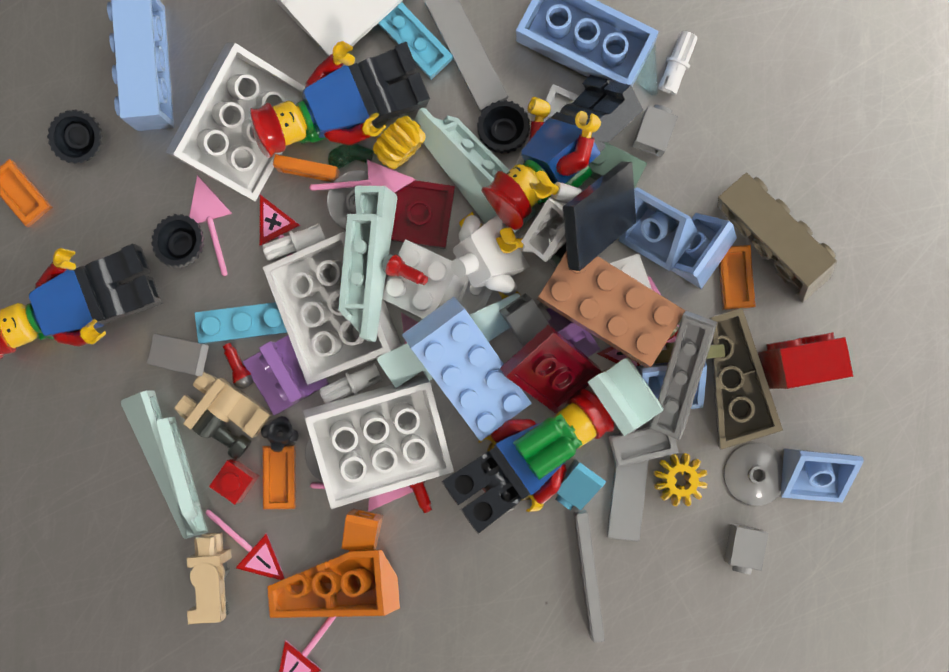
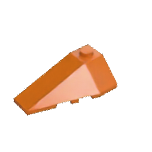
M382 550L350 551L267 586L270 618L385 616L400 609L398 577Z

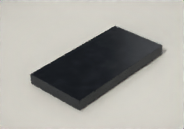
M620 162L563 206L569 270L581 271L636 223L632 162Z

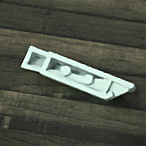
M420 108L415 121L425 133L424 145L484 223L488 222L497 214L481 189L482 187H488L492 183L497 171L507 173L510 170L458 118L447 115L444 120L437 119L426 108ZM533 208L531 214L523 219V225L536 213Z
M355 186L356 214H347L338 310L352 323L362 339L376 342L386 278L382 263L390 251L397 195L386 186Z
M518 293L470 314V317L488 342L510 328L499 311L519 298L520 295ZM408 343L377 358L378 363L395 388L423 371L429 381L433 379Z
M146 390L121 400V406L182 537L188 539L208 533L176 418H162L155 390Z

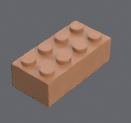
M567 251L536 299L646 368L653 365L686 311L598 256L581 271L569 270Z

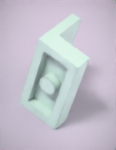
M629 358L621 360L606 372L598 374L588 381L624 436L635 431L663 411L662 405Z

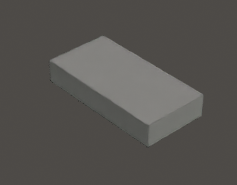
M154 334L147 364L202 376L209 345Z
M649 427L637 429L626 436L621 433L608 437L616 468L679 453L675 438Z

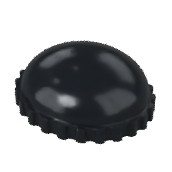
M498 100L496 103L492 102L490 106L485 107V110L481 112V116L478 117L477 132L480 141H483V144L495 153L500 152L503 154L504 152L516 151L518 147H522V144L526 142V138L529 136L530 119L528 114L524 112L523 107H520L518 103L515 104L513 101Z
M77 109L67 110L65 113H60L50 123L51 126L48 128L49 134L47 135L49 139L48 144L51 146V151H54L55 156L60 157V160H65L67 163L72 162L73 164L78 162L84 163L85 160L88 161L91 157L96 156V152L100 150L99 147L102 145L101 139L103 138V135H101L102 129L99 128V122H96L95 117H91L90 113H84L83 110L77 111Z
M174 214L173 216H167L166 219H162L161 223L157 224V228L153 231L154 235L151 237L153 239L151 242L152 250L155 252V256L168 267L183 268V266H189L190 263L193 264L195 259L199 258V254L202 253V248L204 247L203 241L205 238L203 237V231L200 229L201 226L194 219L183 214Z

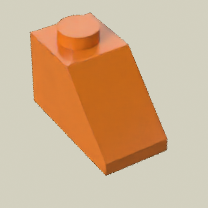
M355 508L348 512L345 519L341 549L349 550L348 552L376 550L383 515Z

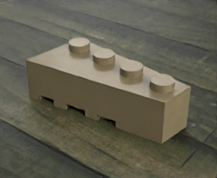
M746 172L718 197L717 207L745 238H748L750 235L754 238L752 244L763 259H772L775 262L774 266L778 271L776 274L784 283L789 281L795 284L800 290L795 295L803 303L831 278L837 263L836 255L827 244H820L812 237L813 232L806 223L801 220L797 222L789 214L790 209L782 200H775L767 193L768 188L758 177L752 178Z
M743 308L710 317L709 319L718 322L711 345L724 344L725 357L712 358L718 447L722 450L783 431Z

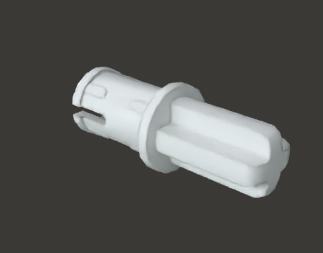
M688 31L680 33L671 57L666 59L668 64L658 85V89L668 94L671 92L672 95L677 94L685 70L690 68L688 61L697 41L695 34Z
M318 223L294 233L289 231V236L266 243L262 246L266 259L272 261L301 251L326 239Z
M372 363L352 374L345 373L346 377L320 388L319 391L326 404L340 400L353 393L357 395L358 391L383 380L375 363Z

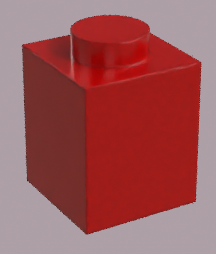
M229 459L225 462L209 487L236 505L244 500L260 476L238 460Z

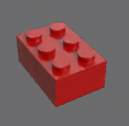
M834 332L766 344L767 351L758 352L769 389H789L854 377L846 337L835 338Z

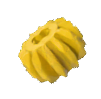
M403 116L383 131L374 143L373 151L383 165L390 169H397L415 154L425 141L426 136L421 126L415 120H412L409 116Z
M688 453L682 454L680 462L676 454L670 455L671 465L661 459L659 464L665 469L664 472L654 471L653 473L654 476L663 480L656 482L654 488L656 490L666 488L661 493L660 498L665 501L672 496L671 504L673 506L679 505L681 497L686 506L691 505L690 495L700 500L702 495L696 490L697 487L707 488L708 486L707 483L699 481V478L707 475V471L704 469L695 471L700 466L701 461L694 459L689 463L690 455ZM685 472L684 480L686 484L684 486L677 484L676 487L677 479L674 476L677 473L684 475Z

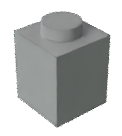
M648 105L632 147L662 157L668 146L678 116L671 114L672 110L662 105H654L652 107Z
M731 524L724 561L733 565L732 570L739 573L751 574L752 569L762 571L768 532L762 529Z

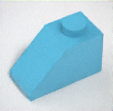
M574 459L567 469L555 500L569 510L573 506L582 510L604 486L606 481Z

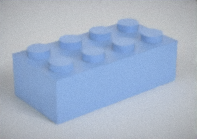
M111 0V2L107 3V13L109 20L113 21L114 33H110L109 41L111 50L115 53L116 65L112 66V77L114 83L118 84V96L114 99L116 114L137 131L174 128L165 6L160 0Z
M532 0L516 29V42L586 77L592 75L608 79L610 82L616 81L633 86L656 42L659 31L597 0Z
M452 297L402 334L412 351L480 441L532 404L523 390L505 377L500 369L504 363L455 297Z

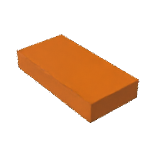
M277 154L274 156L273 166L278 172L331 183L340 176L337 166Z
M9 159L0 166V197L26 227H30L53 207L13 160Z
M751 245L731 246L719 263L722 310L754 308L756 305Z
M286 445L281 452L272 451L271 446H262L263 509H295L296 445Z

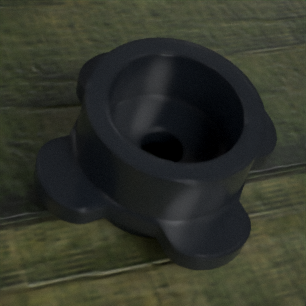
M279 416L261 429L262 437L268 439L271 443V450L274 452H281L284 446L290 442L295 443L299 438L298 432L292 429L289 419L285 416ZM282 432L283 435L277 436V433Z

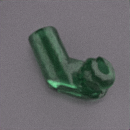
M356 143L353 145L341 144L330 151L328 164L337 166L338 169L354 160L367 164V160L372 161L374 151Z

